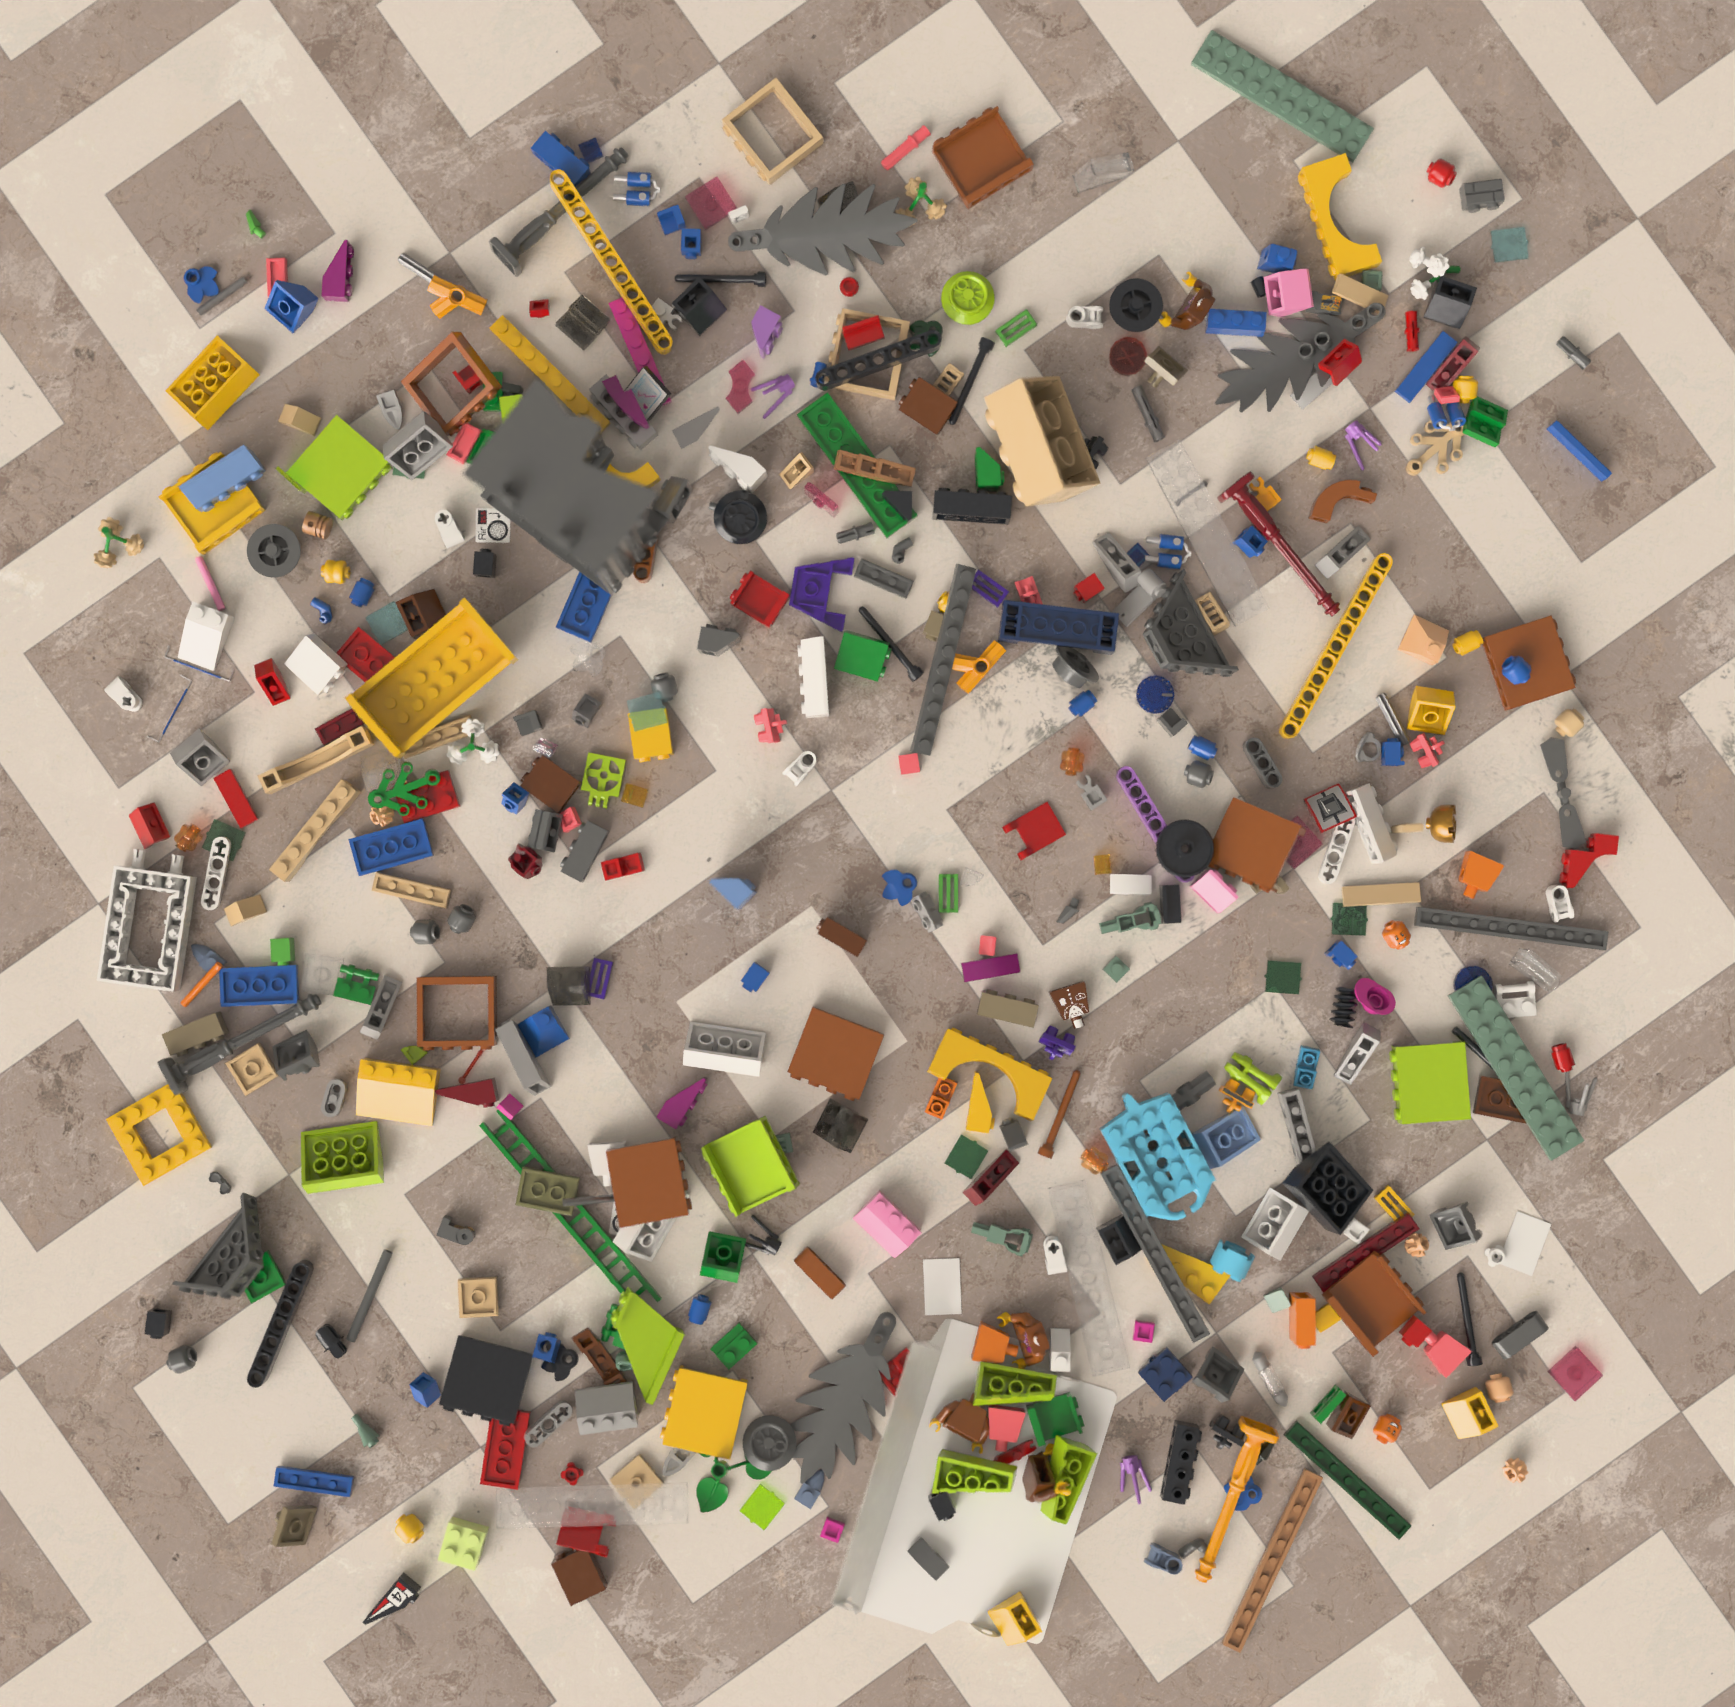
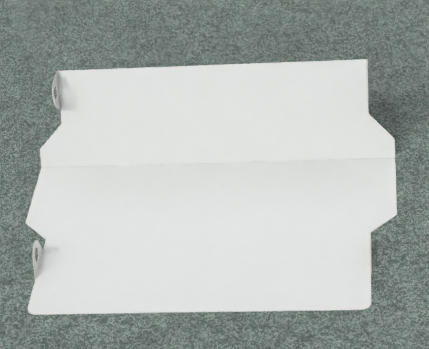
M945 1319L931 1340L912 1342L832 1604L852 1610L854 1614L863 1612L930 1634L960 1620L970 1623L975 1630L983 1635L997 1638L1001 1634L988 1614V1610L1021 1591L1042 1629L1041 1633L1027 1640V1642L1038 1644L1044 1638L1117 1396L1111 1390L1038 1368L1035 1364L1029 1367L1026 1365L1025 1370L1057 1375L1054 1397L1070 1392L1071 1397H1076L1079 1408H1076L1077 1416H1082L1085 1425L1081 1427L1083 1433L1079 1434L1078 1431L1062 1437L1086 1444L1098 1453L1067 1525L1050 1520L1040 1511L1042 1503H1037L1036 1501L1029 1502L1025 1497L1026 1492L1022 1477L1028 1456L1036 1455L1041 1451L1045 1452L1047 1444H1054L1055 1438L1045 1441L1046 1445L1038 1447L1026 1405L1036 1402L996 1404L1025 1409V1417L1018 1440L1015 1443L1008 1442L1007 1450L1030 1439L1034 1441L1030 1446L1035 1445L1037 1447L1035 1451L1022 1457L1021 1460L1010 1463V1465L1017 1466L1015 1484L1012 1491L949 1493L956 1508V1513L954 1517L947 1521H938L928 1500V1495L932 1494L937 1459L941 1450L945 1449L988 1460H994L997 1455L1003 1453L995 1450L996 1440L989 1439V1435L985 1444H982L983 1453L979 1454L980 1447H975L972 1452V1442L942 1427L943 1423H941L938 1432H935L938 1427L936 1423L929 1427L930 1421L936 1418L946 1405L955 1400H970L975 1392L977 1370L981 1362L971 1359L979 1327L955 1319ZM1013 1337L1009 1339L1010 1344L1019 1346L1016 1357L1005 1354L1003 1363H986L1019 1368L1017 1363L1011 1364L1019 1358L1025 1359L1018 1339ZM980 1405L979 1407L987 1411L986 1416L988 1417V1405ZM1050 1455L1048 1456L1049 1463L1051 1461ZM920 1538H923L950 1566L937 1581L907 1552ZM844 1604L852 1605L853 1608H849V1607L845 1606ZM982 1630L989 1631L992 1635L986 1634Z

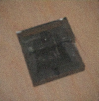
M580 295L569 306V310L556 322L555 326L582 350H585L607 326L610 318L586 297Z

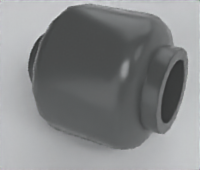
M668 673L655 675L651 681L654 697L662 699V702L673 700V696L678 693L675 678Z
M1193 761L1191 765L1186 766L1184 776H1187V783L1200 788L1210 785L1214 775L1211 765L1200 761Z
M461 904L453 908L447 922L454 933H466L470 931L476 916L471 907Z
M431 919L417 920L410 928V936L416 944H433L440 937V927Z
M188 1345L177 1347L168 1353L167 1367L177 1374L188 1371L195 1366L198 1359L197 1353L194 1348Z

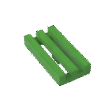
M1026 309L995 330V333L1004 343V346L1007 347L1034 329L1038 324ZM1024 316H1027V319H1025L1023 322H1021L1020 324L1006 332L1004 335L1002 334V331L1013 325L1015 322H1017ZM1027 323H1032L1028 327H1026L1025 329L1011 337L1009 340H1006L1008 336H1010L1011 334L1025 326Z
M939 874V912L958 913V874ZM943 878H946V909H943ZM950 878H954V909H950Z

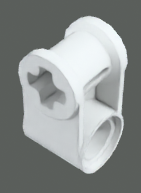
M1074 306L1068 312L1066 322L1073 328H1103V323H1101L1103 307ZM1071 314H1078L1080 316V320L1076 321L1072 319Z
M447 510L438 511L435 515V522L446 548L448 549L464 542L465 539L452 514ZM444 515L448 518L446 524L440 522L443 520L442 516Z
M117 676L104 689L124 710L135 712L142 707V699L120 676Z
M810 751L803 752L782 774L787 775L795 782L794 785L798 786L817 764V756ZM812 755L813 763L805 765L803 762L804 756Z
M1561 885L1549 886L1546 889V897L1552 921L1556 923L1560 919L1574 918V910L1567 888ZM1556 889H1559L1560 896L1556 899L1554 897V891Z
M1056 1236L1046 1237L1043 1246L1047 1274L1067 1272L1060 1240ZM1051 1243H1055V1249L1050 1248Z

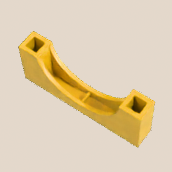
M1346 153L1302 167L1298 175L1299 184L1305 190V202L1311 208V220L1317 226V238L1323 244V256L1329 262V274L1334 277L1335 281L1338 274L1348 277L1363 270L1376 268L1382 262L1377 244L1361 245L1348 240L1337 230L1330 215L1329 200L1333 187L1339 181L1347 178L1352 172Z
M956 1028L947 1029L927 1072L945 1080L948 1074L960 1064L972 1061L991 1064L1000 1069L1009 1078L1016 1094L1014 1114L1033 1121L1051 1083L1052 1078L1048 1076L1049 1073L1041 1069L1036 1071L1031 1068V1064L1025 1061L1017 1062L1013 1060L1014 1056L1004 1052V1054L996 1052L997 1048L989 1044L984 1046L975 1037L969 1036L967 1038L961 1035L962 1032Z

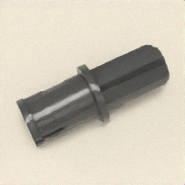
M1565 336L1557 341V346L1568 355L1567 358H1571L1582 370L1590 364L1591 360L1579 350L1580 347L1574 346Z
M872 522L838 532L836 538L839 544L854 539L858 541L861 537L875 534V531L873 530Z

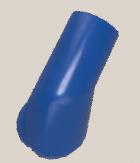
M314 597L310 605L320 611V622L323 624L331 622L333 618L331 606Z

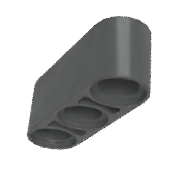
M1258 738L1246 740L1243 743V751L1263 785L1270 789L1280 786L1282 775L1262 741ZM1249 742L1256 743L1257 749L1255 752L1249 750ZM1260 758L1266 760L1267 765L1265 768H1261L1258 765ZM1270 774L1274 775L1277 779L1274 785L1268 782Z
M1533 1311L1497 1336L1492 1341V1345L1505 1360L1540 1337L1549 1327L1537 1311Z

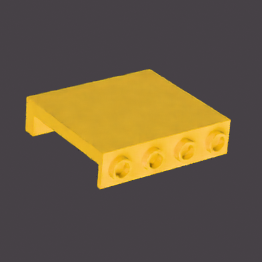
M222 452L213 453L209 456L207 462L195 466L193 472L180 477L177 480L178 483L172 487L165 488L162 494L158 496L159 499L165 502L194 542V547L203 555L266 511L248 485L240 491L231 493L227 500L214 504V508L208 512L197 510L180 490V485L224 458L226 455Z
M681 1365L679 1370L675 1369L673 1377L676 1385L675 1389L671 1388L669 1400L672 1403L671 1408L666 1409L664 1417L668 1421L666 1427H662L660 1438L663 1439L662 1445L730 1460L748 1380H736L683 1368V1365Z

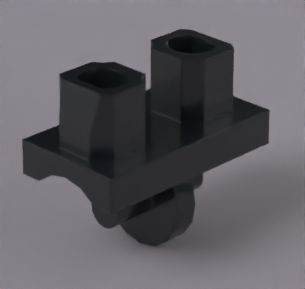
M1092 436L1091 440L1088 438L1084 439L1095 470L1099 462L1093 459L1094 455L1097 453L1099 456H1104L1109 449L1103 443L1104 438L1101 436Z
M1220 1414L1215 1422L1211 1421L1209 1424L1213 1431L1221 1435V1437L1217 1434L1213 1436V1439L1217 1441L1216 1448L1221 1450L1226 1446L1230 1449L1232 1443L1227 1441L1228 1439L1242 1447L1245 1443L1243 1440L1245 1432L1240 1429L1237 1423L1232 1432L1226 1429L1231 1420Z

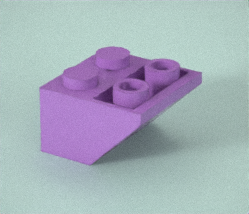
M760 305L751 324L760 356L764 359L767 354H771L775 338L780 337L783 331V323L781 322L780 315Z

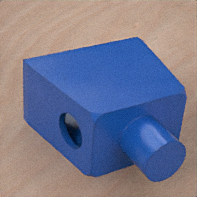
M1270 244L1261 251L1257 269L1274 274L1294 270L1298 251Z

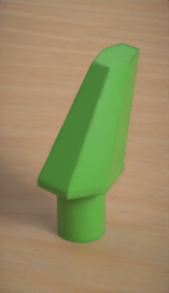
M249 210L246 213L250 233L251 235L255 233L262 239L266 232L260 228L261 223L252 211Z

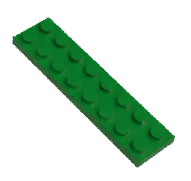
M828 392L797 414L799 420L833 466L838 450L875 458ZM837 470L886 539L908 524L882 497L884 491H900L895 484ZM912 508V520H914L918 515Z

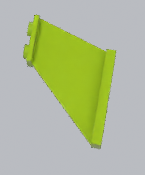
M627 1287L626 1291H623L619 1297L620 1304L618 1308L612 1312V1325L619 1332L645 1402L653 1405L685 1334L681 1328L674 1327L632 1291L630 1287Z

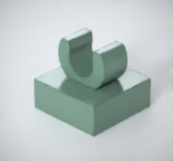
M790 1132L775 1135L784 1153L793 1152Z

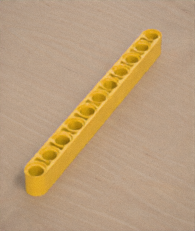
M560 169L554 170L550 175V185L656 351L662 355L668 354L673 344L670 334L567 174ZM562 178L564 182L562 184H556L554 182V179ZM567 194H572L574 199L568 201L564 197ZM582 210L585 215L578 217L575 215V212ZM591 226L595 228V232L587 233L585 229ZM604 243L606 248L599 250L596 248V245ZM609 259H614L617 263L614 266H609L606 262ZM623 275L627 278V280L625 282H619L617 280V277ZM632 291L636 292L638 296L631 299L627 294ZM640 308H646L648 310V313L646 315H640L638 313V310ZM656 324L659 329L655 332L650 331L648 326ZM666 340L669 346L662 348L659 346V342Z
M1382 553L1372 560L1279 727L1281 737L1285 739L1293 738L1302 728L1393 563L1389 554ZM1379 559L1385 560V568L1379 566ZM1370 575L1376 577V584H1371L1369 582ZM1360 592L1367 594V601L1360 599ZM1351 608L1358 611L1357 618L1351 616ZM1342 625H1346L1349 628L1348 634L1341 632ZM1332 642L1339 644V651L1332 649ZM1324 658L1330 661L1329 668L1323 666L1322 660ZM1314 675L1320 676L1321 683L1319 685L1313 682ZM1304 692L1311 693V701L1304 699ZM1296 708L1302 710L1303 715L1301 718H1297L1294 715ZM1286 725L1293 727L1292 735H1288L1285 732Z

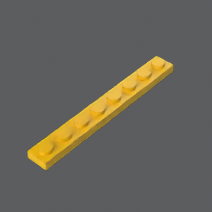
M503 315L489 327L576 416H588L600 425L602 432L611 424Z

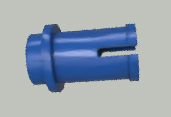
M815 363L813 376L809 380L811 386L818 388L815 377L818 371L827 368L825 363ZM824 376L819 379V382L824 384Z

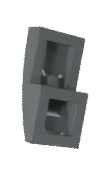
M920 1538L907 1551L935 1581L950 1568L944 1559L923 1538Z

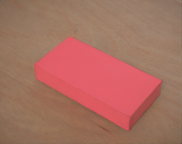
M266 258L268 297L276 280L288 282L286 258Z
M469 423L463 424L452 443L453 447L448 450L446 455L464 465L482 430Z

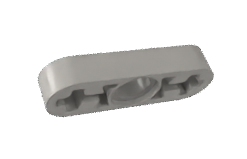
M567 1401L557 1402L526 1430L524 1439L527 1445L530 1447L539 1446L571 1416L572 1407ZM561 1406L563 1408L567 1406L565 1414L560 1413L559 1408ZM553 1413H555V1415L558 1417V1421L552 1415ZM546 1419L553 1420V1426L549 1429L543 1427V1422ZM540 1426L541 1430L544 1432L543 1435L541 1434V1432H539L537 1427ZM530 1434L536 1435L537 1440L534 1441L532 1439L529 1441L531 1439Z

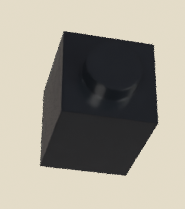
M480 549V552L474 551V576L495 578L497 555L492 553V550Z
M152 1308L147 1311L144 1334L150 1335V1338L162 1339V1337L169 1334L172 1310Z
M948 1492L928 1495V1500L938 1521H947L954 1517L956 1508Z

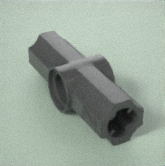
M1205 1071L1191 1082L1188 1081L1175 1091L1176 1093L1172 1095V1098L1180 1111L1197 1102L1201 1098L1200 1096L1214 1087L1216 1083L1211 1075Z

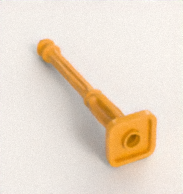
M1240 1416L1238 1424L1240 1429L1247 1433V1439L1237 1457L1232 1479L1229 1482L1230 1489L1204 1557L1199 1559L1201 1565L1199 1569L1195 1570L1196 1579L1203 1583H1207V1580L1212 1579L1211 1570L1216 1568L1215 1560L1241 1491L1245 1490V1486L1256 1466L1261 1443L1268 1441L1276 1444L1280 1437L1277 1430L1272 1426L1245 1416Z

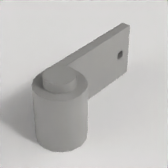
M1146 569L1137 578L1139 585L1112 611V613H1119V620L1126 627L1166 592V583L1152 569Z

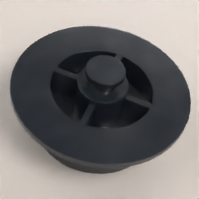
M1133 278L1120 283L1114 289L1110 297L1109 309L1113 320L1118 326L1130 332H1142L1150 329L1159 320L1163 310V300L1159 290L1152 283L1144 279Z
M737 490L724 495L719 500L714 510V524L718 533L725 540L734 544H747L756 540L763 533L767 524V511L763 502L756 495L748 491Z

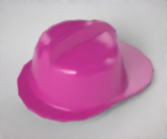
M1362 978L1355 984V995L1365 1011L1373 1015H1387L1394 1010L1396 1001L1388 989L1369 978Z

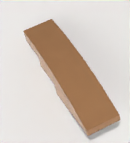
M843 450L837 451L834 464L835 470L906 487H912L916 468L882 458L876 459Z

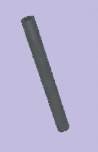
M383 1250L346 1337L350 1342H355L393 1254L389 1250Z

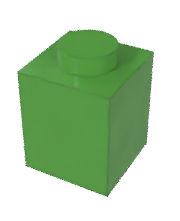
M294 938L270 939L271 962H277V966L289 965V961H295Z

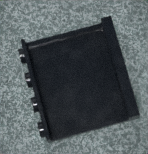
M458 1335L439 1405L443 1406V1410L454 1412L455 1409L461 1410L462 1415L473 1417V1414L480 1415L481 1420L489 1422L492 1419L500 1420V1425L510 1427L511 1424H515L517 1421L516 1417L531 1363L534 1360L533 1354Z

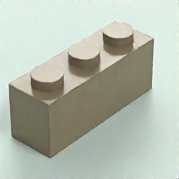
M987 989L986 992H981L977 1015L1034 1028L1039 1005L1035 1004V1000L1024 998V1001L1016 1000L1017 996L1006 993L1005 997L997 995L998 991Z
M215 1012L162 1034L170 1056L177 1054V1057L188 1054V1049L195 1047V1050L207 1046L205 1042L212 1040L215 1043L225 1039L223 1035L228 1034L229 1031L221 1012Z

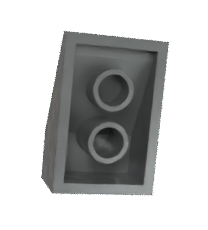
M671 476L669 480L666 479L661 487L663 491L660 497L658 496L652 503V510L668 517L669 521L674 524L693 490L688 480Z

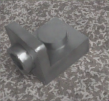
M585 693L574 708L572 719L576 724L588 728L602 703Z

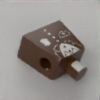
M1085 981L1048 992L1062 1020L1071 1018L1074 1029L1085 1026L1082 1015L1089 1013Z

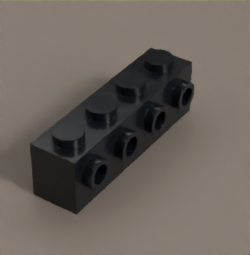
M1174 1420L1160 1491V1497L1163 1501L1185 1505L1186 1499L1189 1500L1191 1488H1189V1482L1194 1478L1193 1461H1197L1198 1450H1196V1446L1202 1437V1431H1200L1197 1424Z

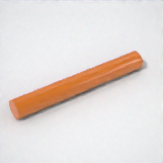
M216 962L180 1002L182 1006L187 1007L221 970L223 965L220 962Z

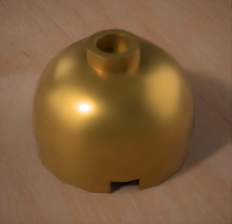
M1440 805L1432 811L1430 818L1426 819V829H1430L1431 835L1435 840L1444 843H1454L1456 837L1455 816H1453L1456 815L1455 805Z

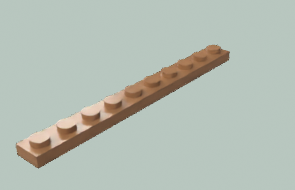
M1306 1468L1303 1469L1223 1638L1222 1644L1241 1653L1322 1482L1323 1477Z

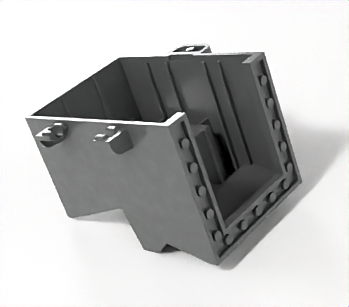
M536 378L463 474L468 480L475 482L484 489L480 495L484 501L534 537L537 542L559 559L570 564L612 595L620 590L623 585L621 582L624 578L630 577L633 573V567L637 561L640 563L644 559L645 551L649 546L652 547L656 543L657 535L670 519L649 509L659 496L657 492L606 471L614 457L612 449L605 445L600 435L602 432L600 425L588 416H568L546 386Z

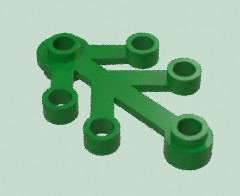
M404 762L401 765V772L393 789L386 791L389 781L394 779L395 774L392 769H385L378 789L372 790L369 793L368 802L374 808L386 806L394 809L401 816H406L409 813V806L406 803L399 804L390 800V798L397 796L415 803L419 809H424L428 804L426 797L416 796L408 791L426 784L431 786L437 785L440 781V773L436 769H429L425 772L424 777L404 784L408 774L413 771V765L410 762ZM409 765L411 769L405 771L403 767ZM387 772L392 773V777L387 778L385 774ZM435 776L436 780L430 781L429 777ZM377 796L381 797V801L376 802L374 798ZM424 800L425 804L419 805L418 801ZM406 807L407 811L401 812L400 808Z

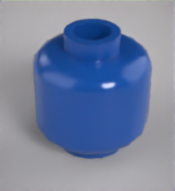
M1510 656L1502 664V674L1514 685L1526 683L1531 677V666L1520 656Z

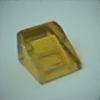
M626 783L621 802L643 808L648 789Z

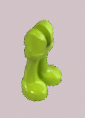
M1234 1052L1231 1058L1238 1065L1240 1064L1241 1068L1237 1069L1236 1066L1227 1062L1224 1066L1225 1070L1233 1080L1237 1082L1240 1080L1251 1087L1257 1094V1103L1263 1105L1272 1094V1091L1256 1082L1248 1075V1072L1262 1080L1272 1090L1278 1086L1282 1076L1278 1073L1269 1075L1253 1065V1060L1247 1055L1243 1056Z

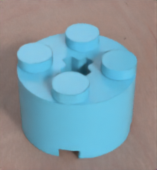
M1220 1239L1210 1259V1263L1213 1265L1212 1269L1217 1273L1223 1274L1225 1272L1231 1275L1230 1278L1241 1282L1242 1279H1245L1255 1256L1252 1253L1247 1255L1245 1253L1246 1249L1235 1243L1226 1241L1224 1244L1223 1240Z

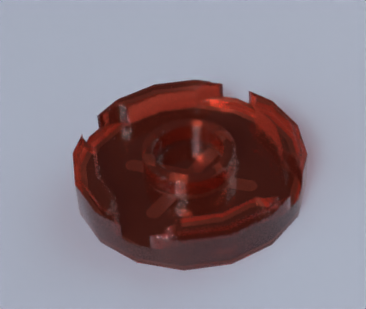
M1124 337L1119 339L1110 349V365L1120 375H1135L1146 364L1144 362L1147 358L1146 349L1143 343L1136 338Z

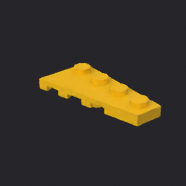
M1161 1244L1183 1285L1210 1304L1231 1275L1225 1272L1223 1274L1217 1273L1212 1269L1213 1265Z

